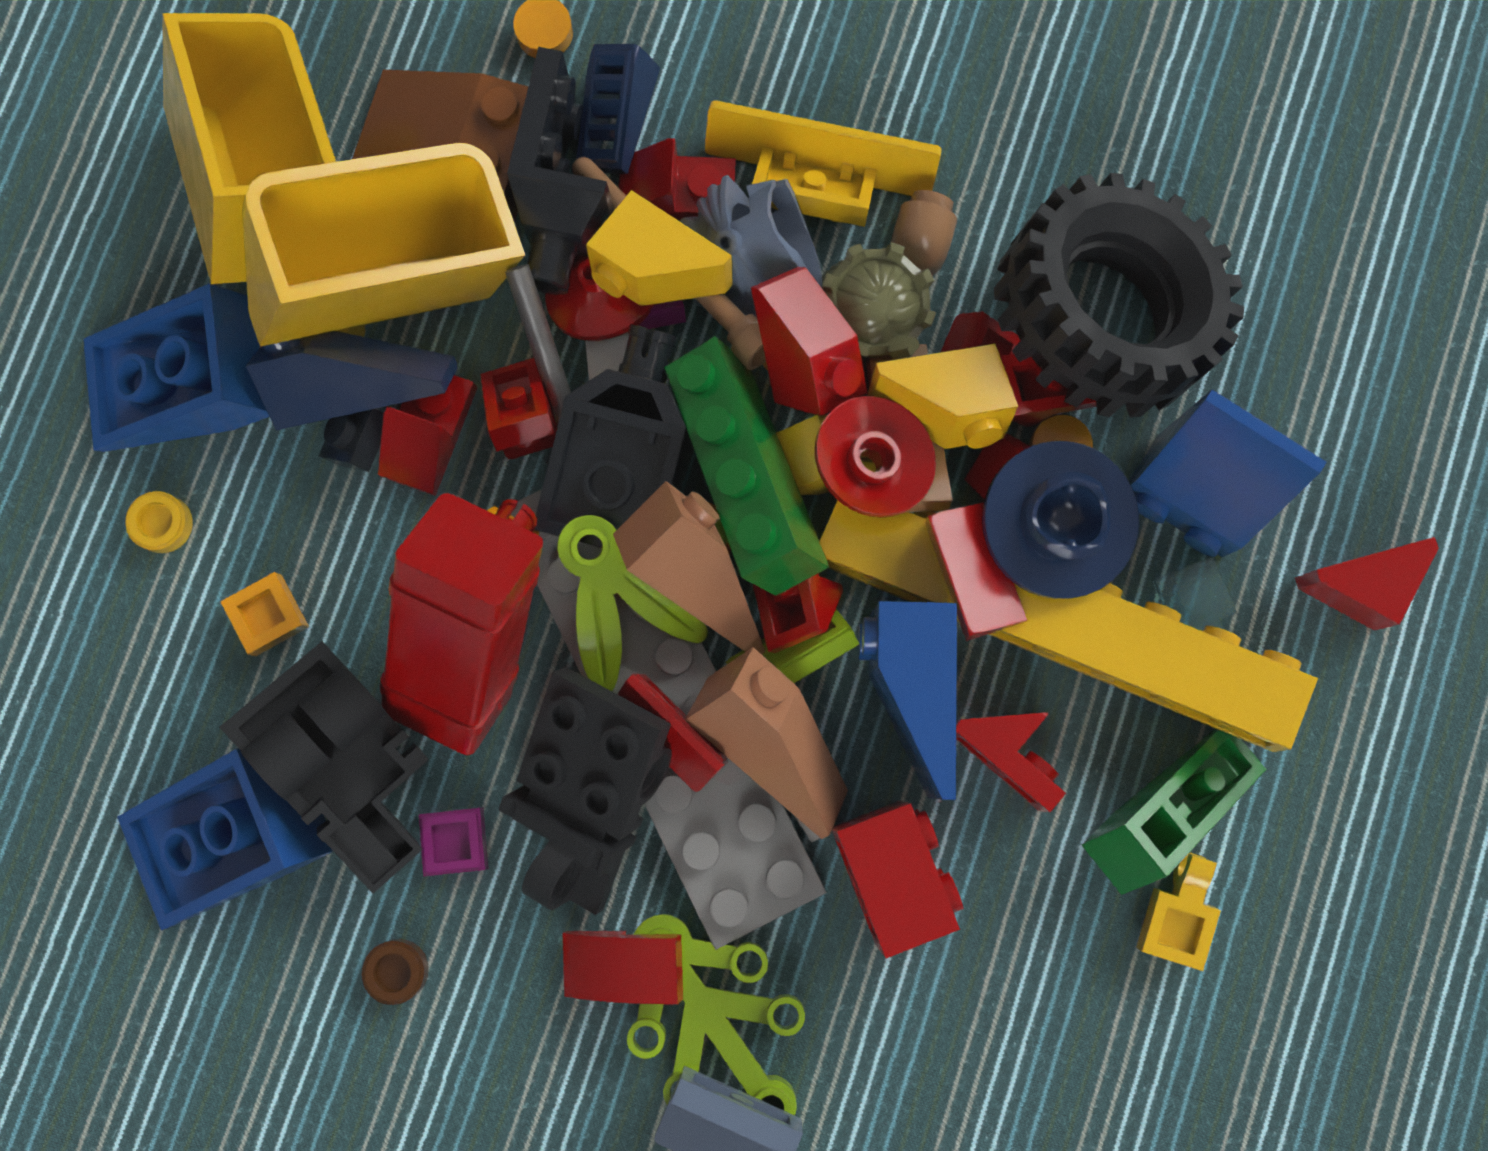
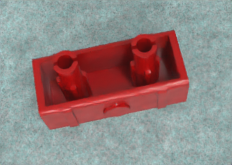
M444 493L437 498L395 553L394 572L389 578L388 588L391 604L385 668L380 678L379 689L382 694L381 706L394 721L463 755H472L476 752L511 698L513 686L518 677V662L533 591L540 574L539 562L544 542L539 535L533 533L537 525V517L529 506L523 504L513 520L509 517L517 507L518 500L507 499L503 501L496 514H493L460 497Z

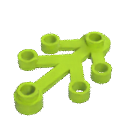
M659 914L644 920L637 927L633 935L681 934L683 1001L685 1005L674 1071L668 1076L663 1089V1097L666 1104L668 1105L672 1095L671 1086L674 1082L678 1081L684 1066L699 1072L706 1033L748 1095L759 1100L769 1095L777 1096L784 1104L782 1110L795 1115L797 1103L791 1084L778 1075H766L728 1018L767 1024L776 1034L791 1036L799 1032L804 1025L805 1012L800 1000L790 994H781L775 998L706 987L691 966L729 969L738 980L745 983H754L759 981L767 972L768 957L765 950L754 942H744L738 946L726 944L715 950L711 941L693 939L686 924L674 916ZM745 951L756 952L762 961L760 968L754 973L747 974L742 972L737 965V959L741 953ZM664 1004L639 1005L637 1020L633 1022L627 1034L628 1048L635 1056L649 1059L655 1057L662 1050L666 1040V1031L660 1022ZM781 1004H791L798 1011L796 1021L789 1026L780 1025L774 1019V1011ZM643 1026L652 1027L658 1034V1043L651 1048L641 1047L635 1039V1032L638 1028Z

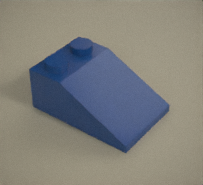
M209 283L83 338L93 450L107 452L232 431L270 417L246 368L247 363L260 348L249 316L248 297L246 295Z
M1210 390L1158 435L1128 482L1134 492L1139 514L1156 523L1162 524L1167 521L1185 533L1184 541L1196 551L1210 557H1215L1218 554L1223 558L1242 549L1320 474L1327 462L1216 391Z
M879 601L869 617H863V624L859 623L858 660H869V677L927 797L941 800H956L957 603Z
M239 748L117 816L161 931L292 873L334 852L325 841L323 842L317 836V827L326 821L324 815L321 813L307 825L288 801L281 798L253 769Z

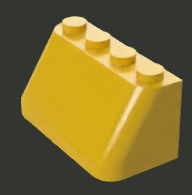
M162 13L163 108L211 284L247 282L242 206L252 181L268 172L336 162L295 34L287 23L277 17L260 13Z
M466 143L447 144L268 172L252 181L242 206L248 311L260 347L489 299L507 278L505 271L515 268L525 256L492 161L482 150Z

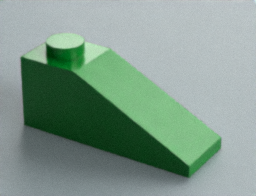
M1215 728L1119 807L1082 846L1121 895L1163 879L1179 865L1267 769L1242 739Z

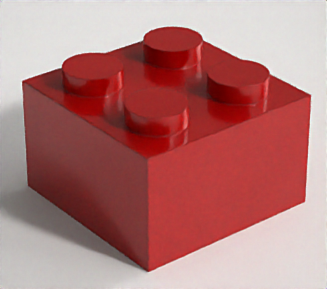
M897 801L833 826L832 833L870 933L875 945L885 959L960 930L954 913L964 909L962 900L950 873H943L941 868L936 869L930 850L938 848L939 843L925 810L919 812L918 809L913 810L911 803Z

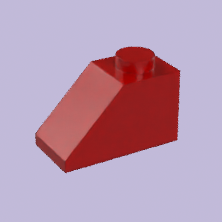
M798 266L751 287L775 403L823 416L841 403L867 393L858 336L807 268Z

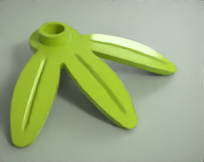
M585 515L573 519L563 528L558 539V555L564 567L572 574L580 577L576 601V632L584 670L588 679L613 691L619 676L622 656V633L619 613L614 598L615 593H618L646 621L671 636L692 643H701L706 639L708 630L706 625L626 569L613 536L616 529L610 522L598 516ZM719 518L715 526L724 544H727L729 542ZM585 535H595L601 541V553L594 559H585L578 553L577 544Z

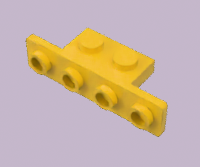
M717 100L710 103L707 115L705 152L709 155L736 158L738 161L758 164L752 184L769 180L779 181L788 179L795 193L801 213L804 215L865 227L873 188L912 196L914 191L933 190L942 148L938 145ZM771 201V208L778 210L776 205Z

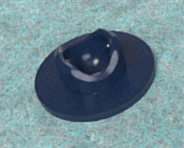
M1050 441L1021 451L1000 468L985 496L982 526L986 545L994 562L1013 583L1041 597L1070 599L1085 596L1103 588L1124 569L1131 558L1137 542L1139 512L1130 483L1118 466L1108 457L1080 443Z

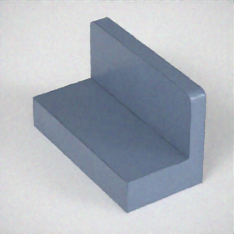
M684 1066L659 1123L654 1140L657 1144L672 1151H796L803 1135L801 1118Z

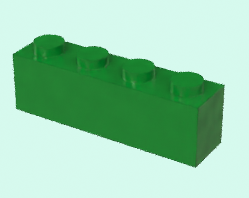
M716 336L665 366L664 368L741 577L777 596L829 568L752 371L748 370L738 360L733 351Z

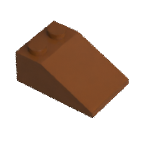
M383 69L352 159L454 143L473 145L482 150L492 161L515 223L518 210L507 171L528 86L482 73Z

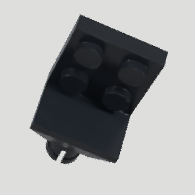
M538 47L507 175L521 224L531 245L527 264H529L537 291L553 295H564L568 293L569 276L574 257L577 255L589 257L586 244L613 213L614 207L607 181L569 174L570 161L565 158L569 139L577 140L579 137L583 106L576 103V80L568 74L563 52Z
M630 324L623 361L620 363L618 371L606 369L565 396L536 511L537 525L534 530L560 536L561 531L570 521L585 515L601 517L610 522L617 530L665 481L674 487L685 441L692 442L673 389L665 384L667 375L664 367L669 363L672 348L675 347L677 340L676 336L657 330L652 332L646 327ZM650 341H651L649 353H648V355H647L648 348H649V344H650ZM585 535L579 540L581 543L602 548L600 539L595 535Z

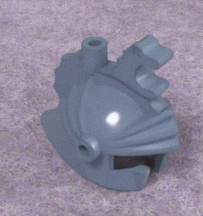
M726 175L722 177L720 185L711 184L707 188L706 198L698 199V217H684L681 219V223L732 255L733 285L725 295L745 315L753 314L757 318L751 292L752 286L799 266L807 268L822 288L820 262L788 179L779 181L769 180L747 185L748 199L740 187ZM771 201L778 208V211L771 213ZM692 298L697 306L702 307L695 298Z

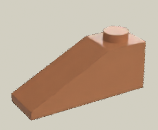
M665 481L613 533L626 569L746 652L754 647L760 654H763L765 649L727 548L715 526V523L719 520L717 512L696 492L692 491L688 496H685Z
M752 647L706 679L685 721L819 838L823 839L830 835L848 789L800 689Z

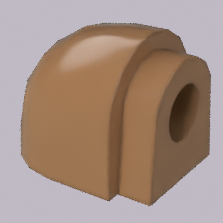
M918 190L914 191L910 201L904 202L900 206L891 242L904 246V256L920 270L929 268L933 276L942 268L947 258L958 221L957 216L953 213L954 202L950 198L938 192Z

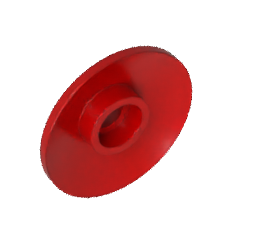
M582 255L574 257L569 276L568 293L564 295L545 294L547 311L554 324L565 334L585 341L608 340L627 333L630 324L638 326L642 323L655 305L640 306L625 295L616 298L605 292L592 278L589 257Z
M875 396L849 399L836 406L827 415L817 432L814 451L819 475L829 492L839 502L857 513L879 518L903 514L916 506L926 496L932 486L936 472V455L932 440L920 420L908 409L894 401ZM860 457L871 459L875 464L876 472L867 469L861 462Z

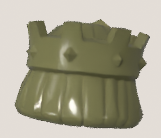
M890 242L887 248L863 249L861 243L847 249L844 260H840L831 266L830 270H826L822 275L823 291L857 334L860 353L865 358L890 356L892 359L911 357L920 346L917 337L925 328L932 326L936 315L935 311L930 310L929 287L935 280L929 268L920 270L904 256L905 247Z

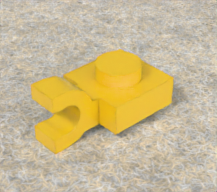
M1189 853L1174 869V888L1172 893L1157 888L1153 889L1136 948L1141 952L1200 971L1204 970L1221 912L1218 908L1203 903L1214 875L1216 862L1208 860L1203 856Z

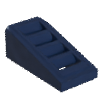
M594 44L590 54L576 160L581 157L589 158L604 173L628 174L660 71L657 63L640 46L636 44ZM609 119H617L616 124H608ZM602 141H614L613 149H600Z

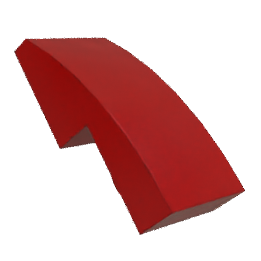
M626 930L565 931L562 933L564 997L632 1004H679L684 999L681 934L626 935Z

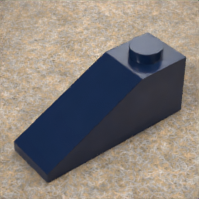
M332 331L261 346L247 363L246 368L277 431L443 394L446 392L458 365L455 357L451 355Z

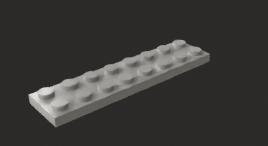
M542 489L519 500L511 516L515 517L523 504L529 506L536 515ZM539 531V536L543 539L544 543L539 562L540 574L537 585L581 675L588 678L581 661L576 632V601L580 577L569 572L562 564L557 547L559 536ZM581 542L577 544L579 555L585 559L596 558L602 550L600 547ZM615 593L614 598L619 613L622 633V656L619 676L612 692L618 694L625 681L632 674H646L688 715L706 679L716 672L702 642L692 643L667 634L646 621L618 593ZM729 758L727 759L728 763L698 792L693 791L669 767L655 794L644 804L715 950L827 893L784 806Z

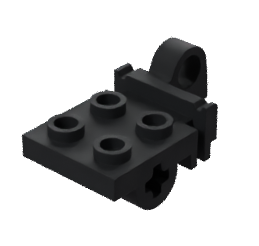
M323 641L219 727L240 749L244 758L261 778L281 798L288 801L307 825L321 813L327 818L323 824L317 827V836L323 842L325 841L373 894L422 850L415 838L381 801L429 759L414 743L402 754L396 750L409 736Z
M566 666L552 672L516 780L523 784V786L502 797L499 811L509 815L513 820L549 840L543 850L536 856L525 875L522 885L523 894L549 910H554L571 900L597 915L605 907L625 850L635 843L637 836L631 832L642 824L643 818L638 815L641 806L655 794L670 766L672 751L664 746L671 723Z

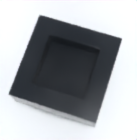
M371 409L329 419L324 430L325 441L319 457L340 466L370 472L381 444L384 413L377 409Z

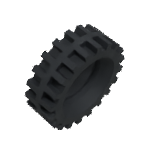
M1110 173L1099 187L1093 176L1088 174L1080 176L1070 189L1062 184L1052 192L1045 203L1040 205L1011 242V247L1001 258L997 270L1004 273V276L994 287V300L1008 302L1009 306L998 318L1001 331H1016L1020 342L1012 352L1019 362L1031 357L1038 364L1042 371L1035 380L1046 389L1055 380L1068 389L1064 402L1076 408L1086 398L1095 400L1097 415L1111 417L1125 404L1129 417L1133 418L1143 416L1154 405L1159 411L1169 406L1223 360L1221 356L1234 346L1239 336L1231 331V329L1243 319L1244 306L1233 303L1230 300L1242 288L1240 275L1226 274L1223 264L1232 255L1226 244L1214 247L1208 240L1205 233L1212 227L1208 220L1202 216L1196 222H1193L1181 212L1186 203L1184 199L1176 194L1167 202L1154 195L1155 183L1142 179L1134 189L1125 187L1123 174ZM1078 261L1101 263L1127 277L1140 289L1152 310L1156 331L1154 340L1148 344L1129 343L1106 332L1081 309L1069 288L1068 266Z

